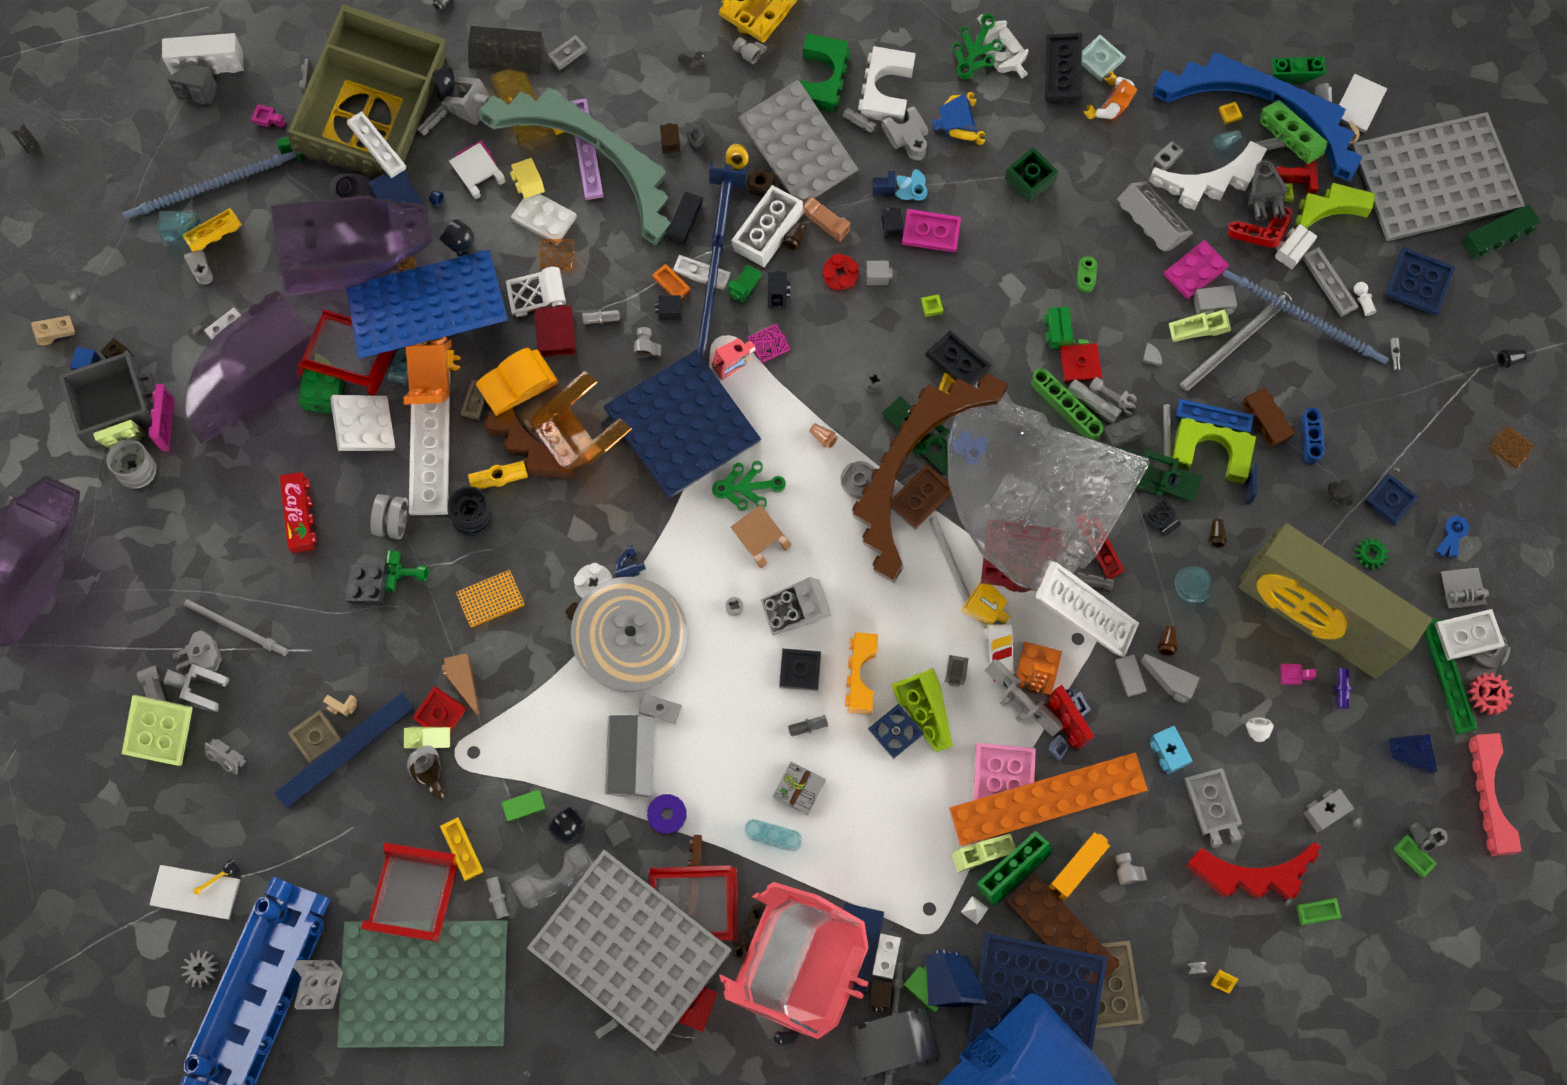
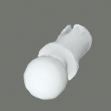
M1364 282L1356 283L1354 293L1360 296L1357 300L1361 303L1365 316L1375 314L1377 311L1371 299L1372 295L1367 294L1368 285Z

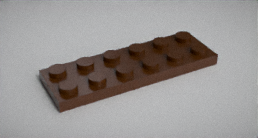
M1036 873L1005 900L1045 945L1108 957L1104 980L1120 965ZM1093 971L1091 979L1087 981L1091 984L1098 980L1097 973ZM1090 972L1086 974V979L1089 977Z

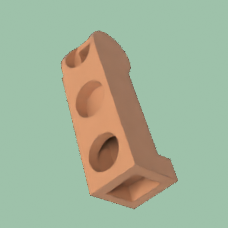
M810 197L803 204L804 214L839 243L850 231L851 223L846 219L842 220L816 199Z

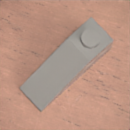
M1144 654L1140 661L1141 664L1164 690L1173 696L1174 700L1188 703L1193 696L1200 677Z

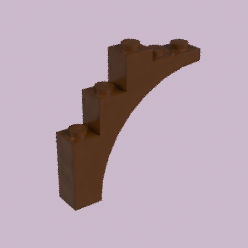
M513 407L497 416L493 411H489L488 417H485L484 428L487 429L489 435L506 436L504 448L507 449L508 455L527 456L524 459V464L528 475L574 478L576 464L574 455L558 452L535 440L522 427L515 416Z

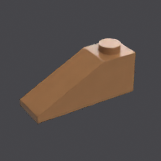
M468 654L444 658L445 664L442 665L443 675L448 677L449 681L475 714H480Z

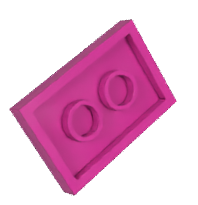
M907 209L902 245L956 253L961 217Z
M1203 240L1168 268L1163 275L1189 300L1194 296L1197 289H1203L1227 270L1229 264Z
M156 384V391H153L152 395L154 408L151 409L152 426L149 427V437L161 451H169L174 397L164 384Z

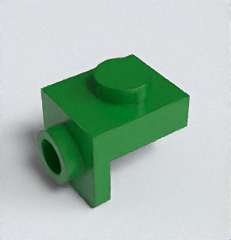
M289 137L277 139V146L281 154L293 151L290 146ZM295 152L298 161L303 162V155L306 154Z

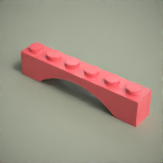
M1500 733L1476 735L1470 739L1469 750L1473 753L1472 767L1477 775L1476 788L1480 792L1479 806L1484 814L1483 828L1487 831V849L1490 851L1491 856L1519 853L1522 850L1518 831L1503 815L1495 794V770L1499 759L1504 753Z

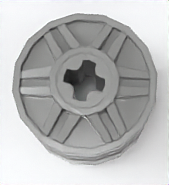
M132 439L122 440L112 446L107 454L106 463L109 470L125 487L131 489L142 488L154 479L157 465L153 457H151L140 442Z

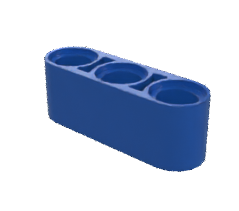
M1312 407L1308 408L1300 418L1303 459L1309 465L1317 464L1325 453L1322 415L1318 409ZM1307 416L1312 417L1314 421H1310ZM1309 434H1313L1316 439H1312ZM1310 451L1315 452L1317 457L1313 456Z

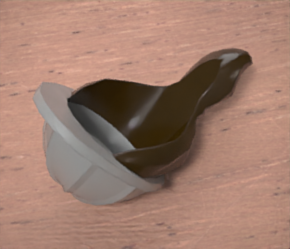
M426 745L410 753L407 760L408 773L417 783L427 785L432 795L440 801L443 800L445 790L438 781L441 774V762L436 749Z

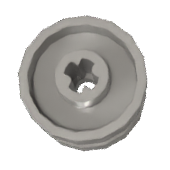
M378 494L376 496L371 513L370 528L373 536L383 537L388 533L390 538H402L408 516L407 498L396 496L391 500L389 495Z

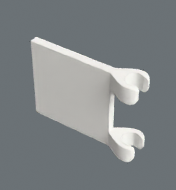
M480 143L449 160L475 200L481 197L480 191L475 185L493 175L499 185L505 183L504 175Z

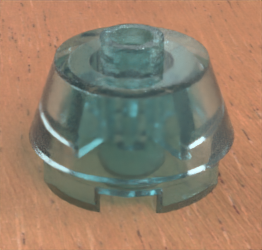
M1187 566L1177 573L1175 588L1180 598L1187 602L1197 603L1204 601L1210 596L1213 590V581L1208 571L1204 568Z

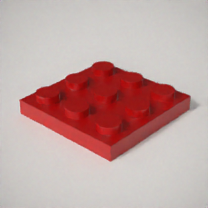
M1063 685L1055 688L1046 699V705L1062 721L1063 727L1060 730L1065 731L1068 736V743L1078 751L1094 737V734Z

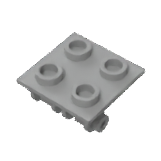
M1479 568L1440 572L1448 609L1487 604L1485 597L1489 596V591L1482 586Z

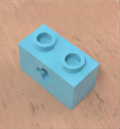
M1175 726L1154 734L1150 738V747L1154 753L1157 752L1160 758L1159 764L1164 771L1166 770L1167 774L1179 770L1193 761ZM1166 749H1168V750H1169V749H1172L1173 752H1172V753H1171V752H1168V753H1167V752H1166Z

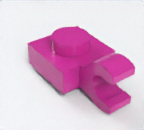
M257 104L251 118L254 124L270 127L271 123L278 127L284 128L287 122L283 120V115L276 114L274 108Z
M1301 664L1280 665L1281 685H1301L1302 680H1314L1317 677L1316 669L1302 670Z

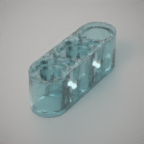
M755 819L749 820L745 825V834L750 840L788 851H796L801 846L802 837L795 830ZM750 826H758L760 829L759 833L751 834L748 831ZM776 831L779 837L776 840H771L768 838V833ZM791 836L798 839V843L794 846L787 843V839Z

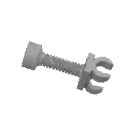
M1098 377L1092 381L1089 387L1090 391L1095 394L1101 392L1107 397L1109 396V398L1119 403L1118 408L1123 411L1124 415L1132 416V412L1127 411L1126 408L1136 410L1135 405L1128 402V399L1136 402L1135 395L1128 394L1129 392L1126 390L1122 396L1105 387L1103 385L1104 381Z

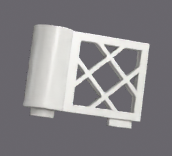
M547 267L542 272L506 281L511 312L517 318L528 316V312H532L540 307L554 308L566 304L560 269L558 267ZM539 279V285L536 289L528 286L532 280ZM520 284L523 287L517 294L512 291L511 285ZM526 288L533 291L528 300L521 296ZM537 294L543 298V303L534 304L532 301ZM519 299L526 302L523 308H515V304Z

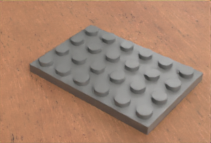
M799 80L791 83L738 118L787 192L801 200L803 204L810 197L817 198L859 170Z

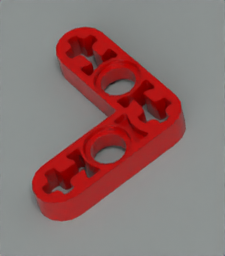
M1284 207L1286 215L1283 219L1279 217V214L1278 218L1273 216L1267 228L1233 221L1228 226V235L1233 239L1265 247H1277L1291 223L1292 210ZM1250 233H1257L1258 235L1252 236Z

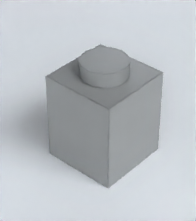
M867 261L866 285H888L889 279L893 277V269L889 267V261Z

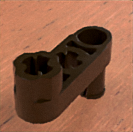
M764 903L753 905L749 911L737 941V946L733 950V956L735 958L738 957L739 960L745 959L754 935L751 937L748 935L750 932L747 933V929L754 926L756 928L754 931L757 930L762 917L757 915L759 914L757 909L763 908L762 912H764L766 908ZM741 948L743 950V955H741L739 951Z

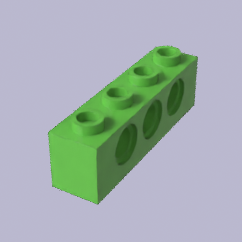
M1280 100L1262 109L1260 118L1262 125L1295 152L1300 159L1309 164L1325 154L1327 141Z

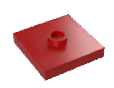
M1097 343L1060 346L1064 383L1073 382L1075 379L1079 382L1093 381L1096 377L1102 379Z
M434 686L412 719L423 727H450L451 733L467 708L443 690Z
M704 987L678 1023L703 1032L718 992Z

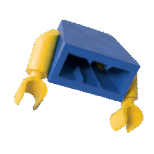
M969 92L967 96L965 94L950 96L943 106L939 108L941 118L932 121L934 130L937 131L944 128L948 136L975 141L978 145L984 144L985 139H980L979 137H984L985 133L979 131L975 134L977 129L971 106H974L977 100L973 99L974 93Z

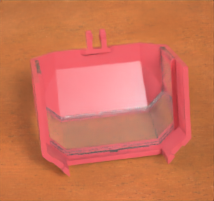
M773 882L767 886V890L752 896L764 903L766 908L736 981L720 975L721 982L725 986L724 996L726 1000L788 1029L819 1039L838 1026L850 995L859 999L863 998L861 992L852 989L854 983L863 987L868 985L867 981L857 978L869 948L865 923L819 895Z

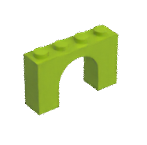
M1182 418L1178 425L1171 456L1174 459L1176 457L1179 458L1177 467L1188 470L1192 465L1196 445L1206 440L1220 443L1228 453L1229 462L1225 480L1244 484L1248 478L1256 437L1251 436L1247 432L1239 433L1227 427L1219 428L1211 423H1199L1191 418Z

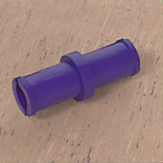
M1339 668L1337 669L1338 686H1336V691H1338L1337 708L1349 709L1350 691H1352L1350 686V669Z

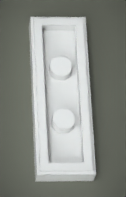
M679 255L673 271L677 275L707 285L710 265ZM718 269L716 288L725 291L731 272Z

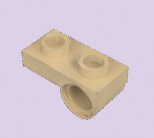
M70 316L31 322L36 342L41 346L53 343L56 338L75 335Z

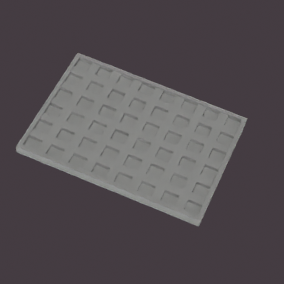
M1488 112L1364 140L1351 145L1352 151L1363 156L1358 167L1367 191L1375 193L1373 207L1386 241L1501 215L1525 207Z
M605 850L601 852L527 947V949L654 1051L659 1048L732 951V949Z

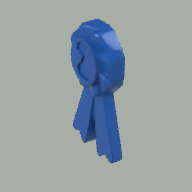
M1456 515L1446 521L1444 529L1448 535L1435 550V553H1440L1442 557L1448 550L1447 557L1453 556L1457 558L1459 555V539L1468 534L1469 524L1467 520Z

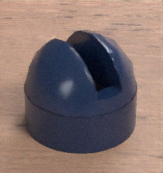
M436 190L432 191L431 195H429V201L433 205L441 206L445 197L444 193Z

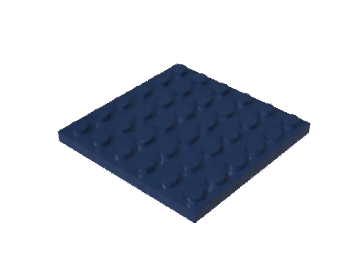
M697 350L608 402L603 407L668 499L761 441L760 436Z
M985 933L977 979L987 1004L972 1006L965 1049L986 1028L992 1031L1027 995L1034 993L1043 998L1092 1050L1108 957ZM1092 971L1098 975V980L1093 984L1087 982L1092 977ZM1090 972L1089 977L1086 979V974Z

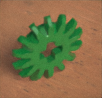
M1370 537V542H1368L1364 538V544L1358 543L1361 549L1355 548V551L1360 553L1355 555V557L1362 558L1358 563L1365 562V569H1367L1368 565L1371 566V570H1375L1374 565L1381 569L1380 563L1386 565L1387 563L1384 559H1389L1390 557L1385 555V553L1389 552V549H1383L1386 544L1380 545V539L1373 542V537ZM1369 549H1372L1373 552L1377 553V555L1374 556V559H1372L1371 556L1367 555V553L1370 552Z

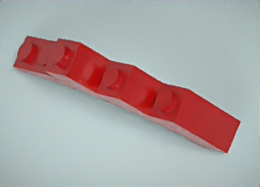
M1313 842L1291 861L1266 868H1247L1233 865L1201 848L1185 866L1222 897L1228 894L1232 896L1238 889L1237 885H1239L1255 899L1259 896L1263 897L1270 888L1268 886H1270L1282 898L1287 900L1291 897L1294 899L1300 893L1301 889L1299 887L1303 882L1297 877L1301 878L1307 871L1305 866L1309 861L1313 863L1319 856L1317 851L1321 847L1316 842Z

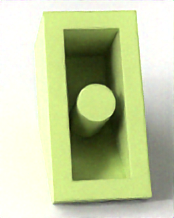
M450 727L404 728V748L419 749L426 745L433 748L450 747Z

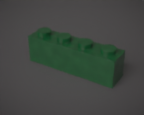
M1527 205L1468 233L1462 240V243L1473 259L1479 256L1483 258L1494 249L1496 251L1506 246V243H1515L1522 238L1521 236L1525 234L1529 236L1535 233L1541 221L1531 206Z

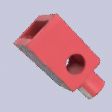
M736 339L716 349L712 368L724 380L747 364L750 353L755 351L754 344L751 341L744 344L741 339Z

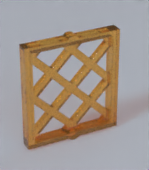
M540 239V270L547 268L546 266L549 263L560 270H573L574 240ZM559 242L567 243L564 246H562ZM543 244L548 247L545 252L542 251ZM556 244L561 247L558 252L553 249ZM569 244H571L570 253L565 249ZM550 250L555 254L551 259L546 255ZM563 250L568 254L564 259L559 256V253ZM543 256L548 260L544 265L542 264ZM556 256L561 260L557 265L552 261ZM569 256L571 257L570 265L565 262ZM562 263H564L567 267H559V266H560Z

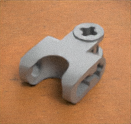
M915 106L906 109L907 122L904 124L894 122L891 117L882 119V129L895 149L903 146L909 157L914 161H920L925 157L927 142L924 136L928 135V128Z

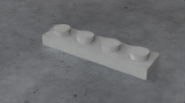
M1318 247L1304 254L1302 257L1303 261L1339 315L1343 317L1357 310L1359 306L1321 249Z

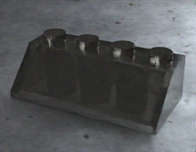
M471 26L468 40V67L472 69L539 74L544 45L542 32Z

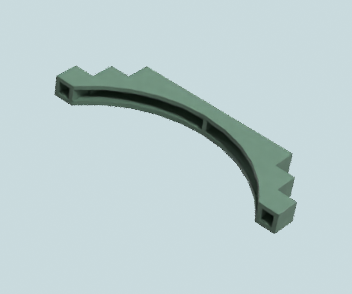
M548 87L537 101H534L530 95L521 91L509 105L504 100L493 95L480 109L479 119L492 129L517 125L543 126L575 135L595 146L614 162L628 181L640 212L641 236L656 246L668 232L671 222L659 213L666 206L669 197L664 191L657 189L665 178L666 171L664 168L651 161L646 154L637 151L632 144L626 143L618 134L605 128L601 122L591 118L587 112L580 110L572 101L566 100L558 91Z

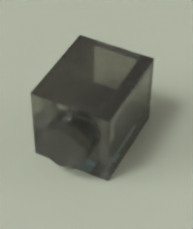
M949 655L944 682L954 687L964 685L969 658Z

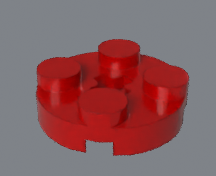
M834 254L823 266L822 275L825 284L835 291L852 288L858 281L859 265L849 256ZM837 270H844L845 275L841 274L838 276Z

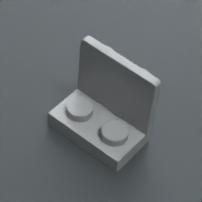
M296 960L294 969L302 978L294 1007L296 1009H333L343 970L334 960Z

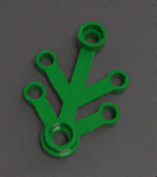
M986 13L981 17L982 28L974 45L970 37V29L967 26L961 27L959 33L964 39L969 52L966 60L962 53V44L956 42L952 45V51L956 54L959 62L956 72L961 79H969L973 76L975 70L982 67H992L995 64V60L991 55L985 56L983 60L973 62L976 57L992 50L1000 51L1003 47L999 39H994L992 43L981 47L989 29H992L996 23L994 16L990 13ZM987 21H992L990 25H986ZM964 30L968 31L966 35L962 34ZM1000 43V46L996 48L994 44ZM956 46H960V50L955 51L954 49ZM988 59H992L991 63H986ZM965 68L969 69L967 73H963Z
M754 461L752 468L739 484H732L735 478L744 472L743 464L735 463L732 472L725 480H718L713 484L712 493L716 498H727L737 506L739 511L747 510L748 502L746 499H739L732 492L742 493L755 503L756 507L760 506L758 502L762 500L765 502L762 507L766 508V498L757 496L751 490L772 489L774 492L780 493L784 491L786 482L781 476H775L769 481L751 482L763 470V464L760 461ZM760 465L761 468L756 470L754 469V466ZM741 467L742 470L738 472L735 468ZM781 481L782 484L777 486L775 482ZM723 486L725 490L719 491L718 488ZM744 502L746 506L740 507L739 504Z

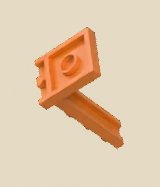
M1024 641L1016 676L1021 679L1020 687L1031 693H1041L1050 696L1053 692L1062 651Z

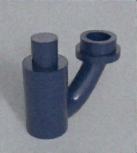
M627 545V550L617 560L613 570L616 578L635 577L640 575V571L646 570L644 562L637 565L634 562L623 567L629 556L631 559L636 556L633 545Z

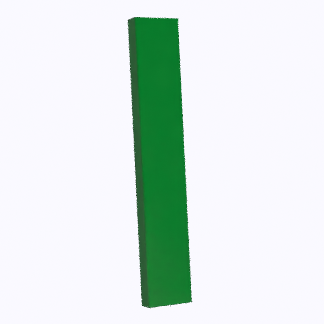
M1441 618L1431 620L1424 631V636L1456 734L1476 731L1477 726L1455 659L1447 661L1435 627V623L1442 620Z

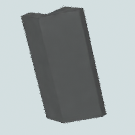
M640 715L608 716L606 795L619 797L627 795L652 796L654 718Z

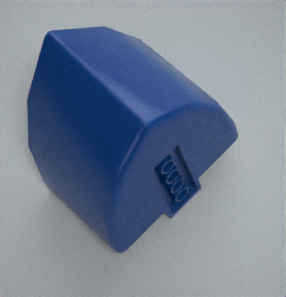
M1034 993L1027 995L992 1031L986 1028L958 1056L961 1062L938 1084L1117 1085L1105 1064L1043 998Z

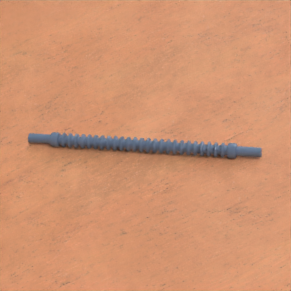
M1228 270L1224 271L1222 276L1238 284L1239 288H1246L1247 292L1255 293L1256 297L1264 298L1265 302L1273 303L1274 307L1279 306L1278 309L1283 308V312L1288 311V314L1292 313L1293 317L1297 316L1298 320L1301 318L1302 322L1306 321L1307 325L1310 323L1311 327L1315 326L1316 330L1321 329L1320 332L1325 331V335L1330 334V337L1334 336L1335 340L1339 339V342L1343 341L1344 345L1352 346L1353 350L1357 349V352H1362V355L1365 357L1370 356L1383 364L1387 363L1389 358L1373 350L1372 346H1365L1364 342L1356 341L1355 337L1347 336L1346 332L1338 331L1337 327L1332 328V325H1327V322L1323 323L1322 319L1318 320V317L1314 318L1313 314L1305 313L1304 309L1296 308L1295 304L1290 305V302L1286 303V299L1281 300V297L1277 298L1276 294L1272 295L1271 291L1268 293L1267 289L1263 290L1262 286L1254 285L1253 281L1248 282L1249 279L1246 277L1241 278Z

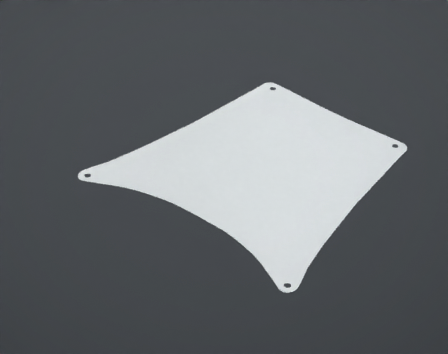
M730 335L716 338L711 345L709 367L760 436L761 441L683 490L669 522L644 561L646 570L640 571V575L635 576L652 581L667 590L678 602L687 622L688 640L679 666L666 680L652 688L642 691L625 692L610 689L596 682L583 670L574 656L551 679L527 698L460 740L455 747L456 761L463 769L469 772L528 782L594 801L647 821V810L655 797L662 794H672L683 801L687 810L685 824L677 832L691 837L702 835V841L725 848L851 904L884 911V918L916 933H934L940 928L947 917L969 870L957 872L951 853L984 841L981 840L960 846L948 809L952 806L973 801L976 743L1033 748L1044 730L1032 716L1030 718L1024 717L1018 722L1015 718L1022 708L1014 700L1004 707L1000 704L1005 698L1003 694L1005 690L998 683L990 684V675L985 671L989 666V644L987 640H984L983 629L987 628V625L960 611L965 602L929 519L934 516L937 517L969 595L972 594L981 581L984 544L936 510L915 530L891 508L890 522L893 540L904 568L895 583L874 573V566L872 564L875 558L881 556V554L863 544L864 539L862 536L865 530L871 527L853 517L852 508L856 501L860 502L861 498L851 497L844 492L841 486V474L848 464L857 461L867 462L875 469H879V466L837 432H835V435L838 436L835 445L830 449L824 448L809 432L811 426L816 423L831 431L834 430L784 387L753 352L750 353L745 366L722 380L712 368L715 351L738 338ZM754 461H760L763 464V470L751 482L769 481L775 476L783 477L786 482L784 491L776 493L772 489L751 490L757 496L766 498L767 506L764 508L792 544L788 550H784L777 540L760 552L767 561L766 566L763 568L757 565L754 558L730 528L757 508L756 504L742 493L732 492L739 499L743 498L748 502L747 510L739 511L737 506L727 498L719 499L712 493L713 484L718 480H725L732 472L735 463H742L744 472L742 475H738L732 484H739L752 468ZM760 465L754 466V469L756 470L761 468ZM736 467L735 470L739 472L742 468ZM897 480L892 498L904 487ZM781 481L775 482L777 486L782 484ZM720 486L718 490L724 491L725 488L723 486ZM760 500L758 504L764 505L765 502ZM741 502L739 506L745 507L746 504L744 502ZM806 578L819 579L832 615L815 623L773 636L761 599ZM993 585L1007 600L1002 610L1010 615L1009 620L1005 624L1012 625L1013 674L1016 675L1024 641L1062 651L1053 691L1060 685H1063L1065 690L1069 689L1097 641L1035 598L1037 591L1030 590L1025 593H1019L1018 591H1010L1004 586ZM731 597H737L743 602V611L738 616H731L726 611V602ZM738 603L730 604L731 610L739 609ZM995 620V622L992 623V624H1001V623H1000L999 621ZM627 627L625 634L631 637L636 634V631L632 627ZM855 632L878 634L876 658L865 662L860 669V678L863 684L874 691L871 715L848 713V707H845V696L850 693V688L846 687L847 676H851V669L848 668V659L853 655V650L849 649L850 638H854ZM1074 633H1081L1084 636V642L1081 645H1076L1072 642V635ZM782 648L821 651L818 691L779 688ZM955 665H958L957 676H960V679L950 677V674H954ZM934 668L941 685L953 746L935 752L925 737L921 736L893 760L869 732L868 728L899 704L891 684ZM1021 688L1031 700L1035 702L1042 700L1047 704L1046 699L1049 696L1041 693H1031ZM644 693L682 705L676 725L654 718L652 796L627 795L619 797L606 795L608 716H646L638 713ZM903 707L902 709H903V710L908 714V716L910 717L911 715L909 714V712L906 710L905 707ZM823 715L826 716L828 727L814 730L811 734L807 732L793 737L789 733V725L805 721L806 718L809 720ZM472 746L480 749V755L475 759L467 755L468 749ZM791 761L826 779L808 815L773 798V794ZM665 809L661 813L663 819H670L673 815L670 809ZM930 902L935 905L936 912L933 915L928 916L923 912V905Z

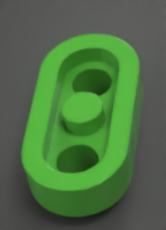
M1085 256L1081 258L1078 264L1077 288L1084 293L1091 292L1096 284L1097 262L1093 257Z

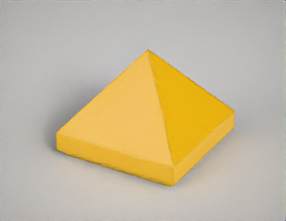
M1219 970L1211 985L1230 994L1238 978Z

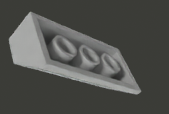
M1146 181L1131 183L1117 198L1121 208L1132 215L1133 221L1144 228V233L1156 241V246L1162 251L1174 249L1193 234L1188 226Z

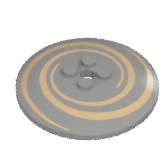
M618 577L597 585L581 600L573 616L571 643L577 661L592 679L610 689L635 692L646 690L662 683L679 666L687 647V622L680 605L663 587L643 578ZM632 627L635 629L636 634L631 637L627 636L625 629Z

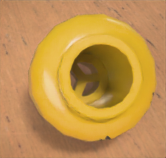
M741 144L730 145L725 152L727 165H732L734 170H740L747 165L749 160L747 149Z

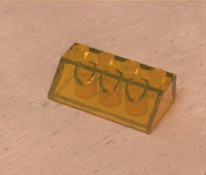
M504 70L490 75L492 87L497 98L504 100L507 105L521 91L530 95L534 101H537L525 72ZM510 126L518 145L552 133L550 128L543 126Z

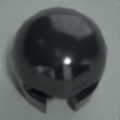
M454 219L447 225L439 240L453 252H456L458 256L469 254L468 249L474 242V233L468 225L459 219Z

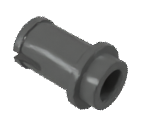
M433 0L432 5L437 11L445 10L446 4L450 0Z

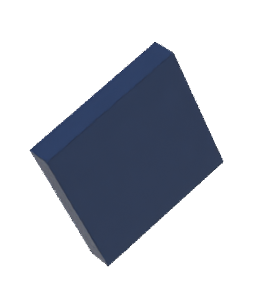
M1388 473L1366 499L1365 503L1395 526L1419 497Z

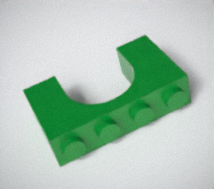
M807 33L803 47V58L826 63L833 70V75L822 83L799 81L818 109L834 112L835 105H839L840 95H838V90L843 88L844 80L841 77L846 74L847 64H845V60H849L851 49H848V41Z

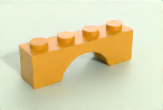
M855 632L854 638H850L849 649L853 650V655L848 659V668L851 669V676H847L846 687L850 688V693L845 696V707H848V713L872 714L874 691L863 684L860 678V669L865 662L876 658L878 634Z

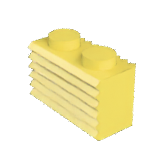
M532 158L511 165L513 171L510 172L513 182L517 181L515 186L518 194L522 193L523 197L527 199V197L530 198L545 192L541 177Z

